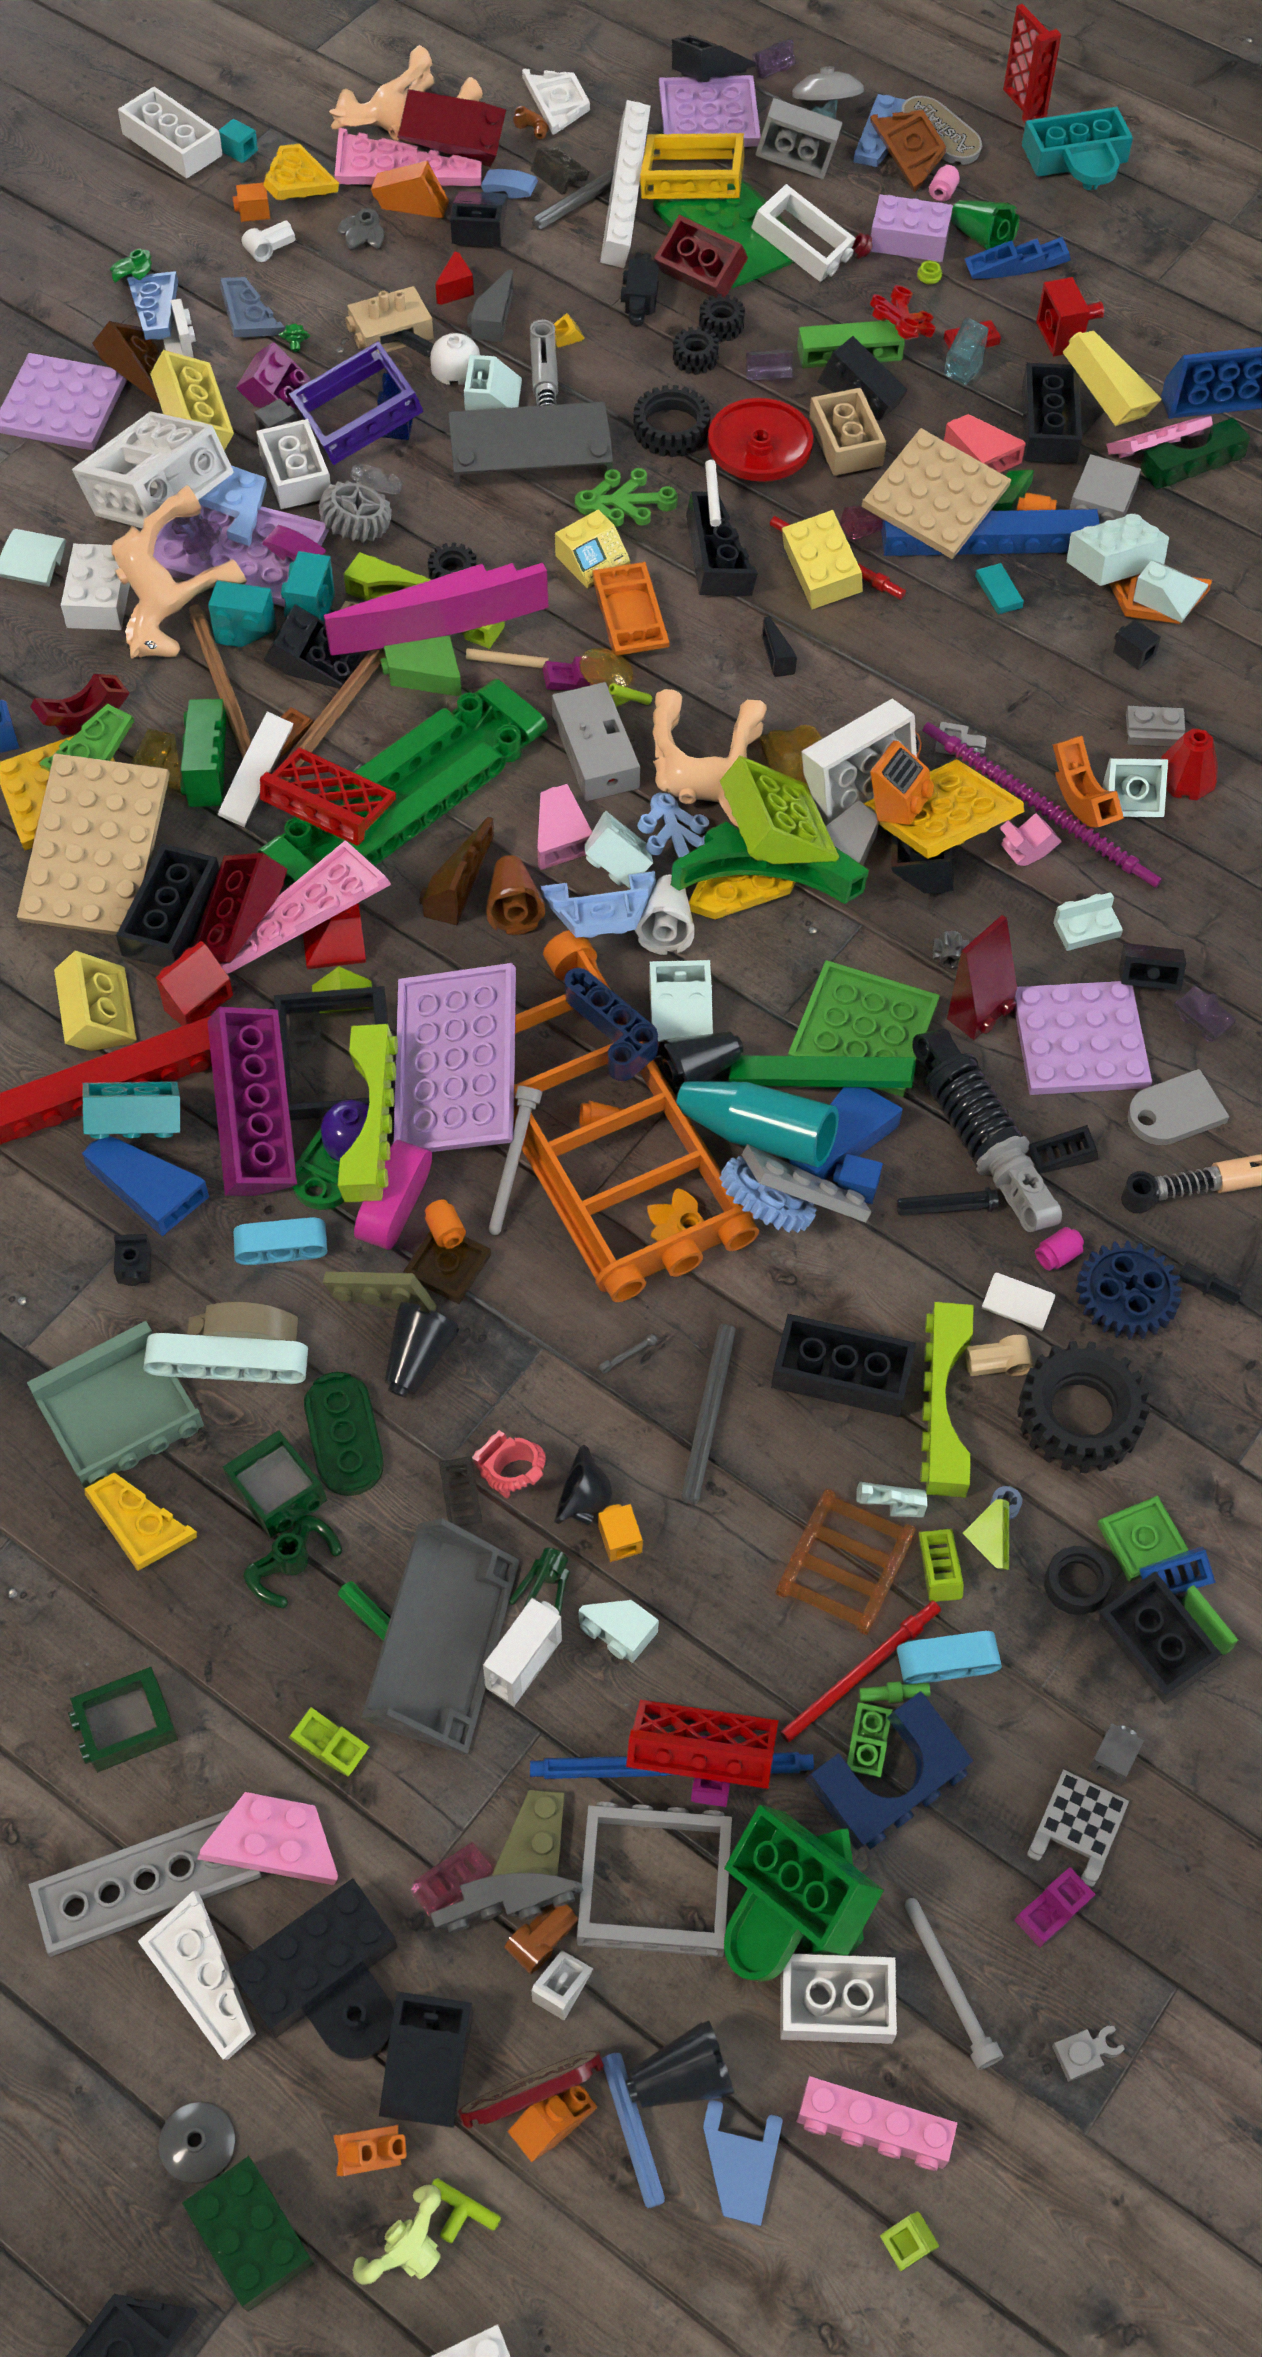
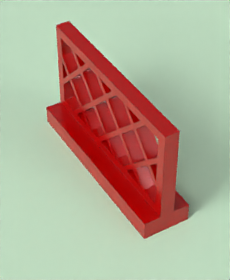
M1023 4L1016 6L1003 90L1023 111L1022 121L1026 123L1027 120L1047 118L1061 33L1057 29L1048 31ZM1027 33H1028V35H1029L1031 47H1030V44H1029V40H1028Z
M300 747L272 774L265 772L260 777V800L356 846L363 842L365 831L396 800V792ZM302 759L310 763L311 766L296 767L295 764ZM329 772L335 775L333 778L320 779L319 773ZM314 774L315 780L300 781L299 779L301 775ZM294 776L295 782H287L281 778ZM355 784L360 789L345 790L343 785ZM338 786L340 791L325 793L323 787ZM318 788L319 794H313L304 789ZM378 795L384 799L382 801L369 802L368 796ZM363 797L364 803L349 804L348 802L350 798ZM342 799L344 805L338 806L330 801ZM367 811L368 815L363 818L354 812Z
M640 1699L633 1729H631L629 1735L626 1767L769 1789L778 1720ZM645 1713L660 1715L661 1717L652 1720ZM682 1720H694L696 1723L687 1725ZM672 1725L677 1730L667 1733L663 1728ZM718 1725H727L731 1728L722 1731ZM706 1730L711 1736L702 1738L697 1733ZM760 1730L767 1731V1733L757 1736L752 1731ZM741 1735L747 1741L738 1744L732 1738Z

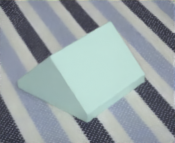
M1109 759L1103 788L1107 791H1117L1124 817H1164L1168 759Z

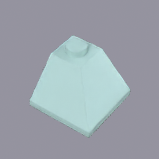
M1151 560L1138 577L1133 601L1182 623L1206 591L1208 584L1160 562Z

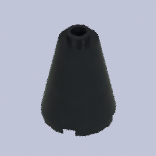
M731 1032L663 1039L658 1041L657 1056L661 1055L663 1063L658 1068L674 1094L678 1096L684 1082H708L739 1061L743 1052V1044L737 1035L734 1036Z
M407 1302L400 1303L397 1309L384 1381L389 1385L388 1391L404 1398L407 1397L408 1393L415 1394L456 1338L460 1329L449 1318L432 1310L430 1313L419 1311L421 1306Z
M709 2020L699 2023L630 2069L632 2078L625 2080L632 2103L640 2100L642 2108L727 2098V2096L734 2094L725 2061H723L717 2038Z

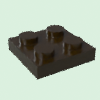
M429 1231L403 1273H413L424 1288L460 1304L490 1258L491 1249L467 1237H464L463 1241L454 1248L439 1247L431 1231Z

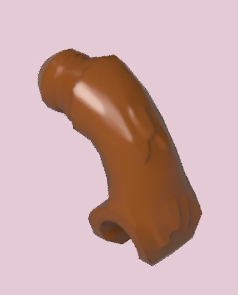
M523 105L516 108L515 116L513 117L515 126L519 129L532 126L534 128V136L537 139L545 138L546 133L549 131L546 120Z

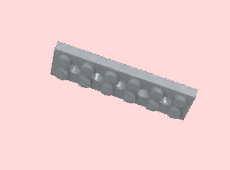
M231 1809L29 1884L47 1954L52 1957L171 1912L193 1891L199 1892L203 1900L261 1878L260 1871L219 1863L212 1864L208 1861L197 1859L202 1846ZM179 1859H187L191 1863L189 1872L181 1877L172 1875L171 1867L173 1863ZM144 1872L155 1874V1883L151 1888L140 1890L136 1887V1880L140 1874ZM109 1885L118 1886L120 1888V1895L116 1901L112 1903L101 1901V1893L105 1887ZM74 1898L83 1899L85 1906L79 1915L74 1917L66 1915L65 1908L70 1900Z

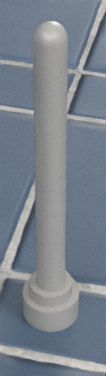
M518 1086L515 1099L518 1100L517 1106H519V1111L513 1130V1140L509 1146L489 1225V1232L492 1235H498L501 1232L531 1111L535 1110L536 1105H540L543 1092L534 1088Z
M914 1898L907 1899L905 1909L973 2043L970 2046L973 2052L970 2056L977 2070L985 2069L997 2063L1004 2057L998 2043L992 2042L990 2037L985 2036L919 1902Z

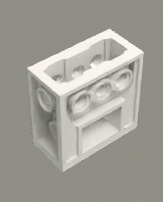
M155 412L147 413L72 469L95 516L143 528L146 517L158 510L167 498L176 495L186 485L191 488L199 500L234 473L212 425Z

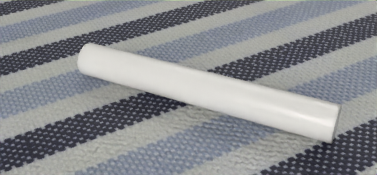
M707 460L705 468L710 524L713 527H717L721 524L716 462L714 460Z

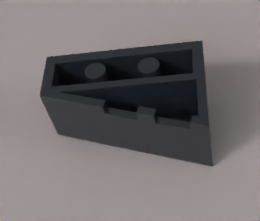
M854 336L832 353L817 381L834 393L861 388L875 419L879 421L900 404L908 391Z

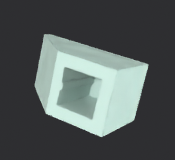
M632 1600L583 1605L578 1610L580 1628L584 1633L593 1639L599 1637L608 1644L607 1648L614 1656L619 1659L625 1657L632 1663L658 1633L659 1620Z

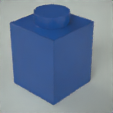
M846 1154L843 1165L837 1164L833 1182L838 1183V1187L847 1191L851 1189L864 1196L865 1203L873 1204L883 1163Z

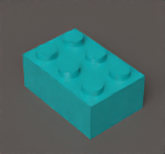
M178 1082L83 1083L84 1134H90L91 1138L103 1139L108 1138L109 1134H122L125 1138L141 1137V1133H154L156 1137H171L173 1133H180V1094Z

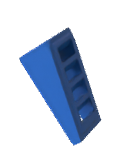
M1203 1547L1195 1548L1139 1568L1142 1580L1156 1571L1174 1595L1186 1592L1193 1585L1199 1588L1216 1583L1206 1550ZM1195 1560L1200 1571V1575L1194 1577L1190 1562ZM1182 1564L1188 1578L1185 1581L1181 1580L1177 1566ZM1169 1568L1175 1584L1169 1586L1164 1572L1165 1569Z

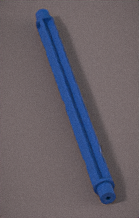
M799 1752L773 1754L771 1774L800 1773V1771L814 1769L813 1754H799ZM627 1756L544 1758L542 1761H530V1777H544V1779L648 1777L674 1774L626 1767Z

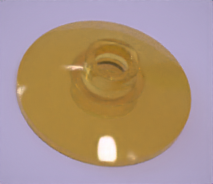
M593 648L586 651L580 659V671L584 678L592 685L606 682L609 689V686L613 683L628 687L632 682L633 670L631 665L622 655L616 656L613 650Z

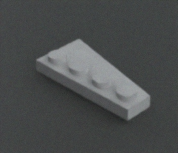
M749 1144L746 1145L741 1154L759 1184L865 1223L871 1214V1210L864 1201V1196L854 1190L849 1189L847 1191L830 1181L823 1180Z

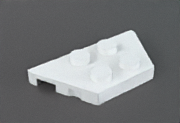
M530 69L522 70L523 80L543 118L546 120L552 135L558 133L590 111V101L574 73H557L544 70V75L530 74Z

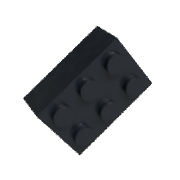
M1156 1571L1100 1611L1099 1622L1164 1705L1217 1667L1221 1662V1652Z

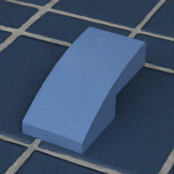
M491 169L488 170L481 183V187L487 193L506 191L508 198L514 199L530 197L538 180L537 177L521 171Z

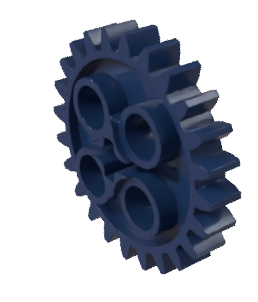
M1116 1241L1113 1242L1110 1250L1102 1245L1099 1254L1092 1251L1089 1261L1084 1260L1081 1267L1082 1271H1079L1077 1277L1079 1282L1076 1287V1292L1080 1293L1078 1304H1087L1083 1311L1084 1315L1094 1314L1091 1324L1104 1323L1102 1330L1104 1333L1110 1328L1115 1329L1114 1334L1116 1338L1119 1337L1121 1331L1126 1332L1129 1340L1132 1339L1134 1332H1138L1142 1339H1145L1148 1330L1156 1335L1160 1326L1167 1328L1170 1319H1174L1177 1313L1176 1309L1179 1308L1181 1299L1178 1297H1180L1182 1287L1176 1286L1180 1276L1171 1275L1175 1266H1164L1163 1262L1166 1256L1162 1255L1155 1258L1153 1256L1155 1248L1152 1247L1146 1253L1143 1251L1142 1243H1139L1136 1249L1131 1248L1129 1241H1126L1124 1248H1120ZM1116 1268H1123L1127 1273L1120 1272ZM1145 1283L1153 1284L1156 1288H1150ZM1102 1291L1111 1293L1113 1297L1105 1296L1102 1294ZM1130 1307H1136L1140 1309L1141 1312H1134L1130 1309Z

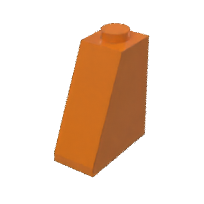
M428 161L379 172L376 174L371 187L373 197L378 201L381 208L385 210L442 218L449 204V199Z

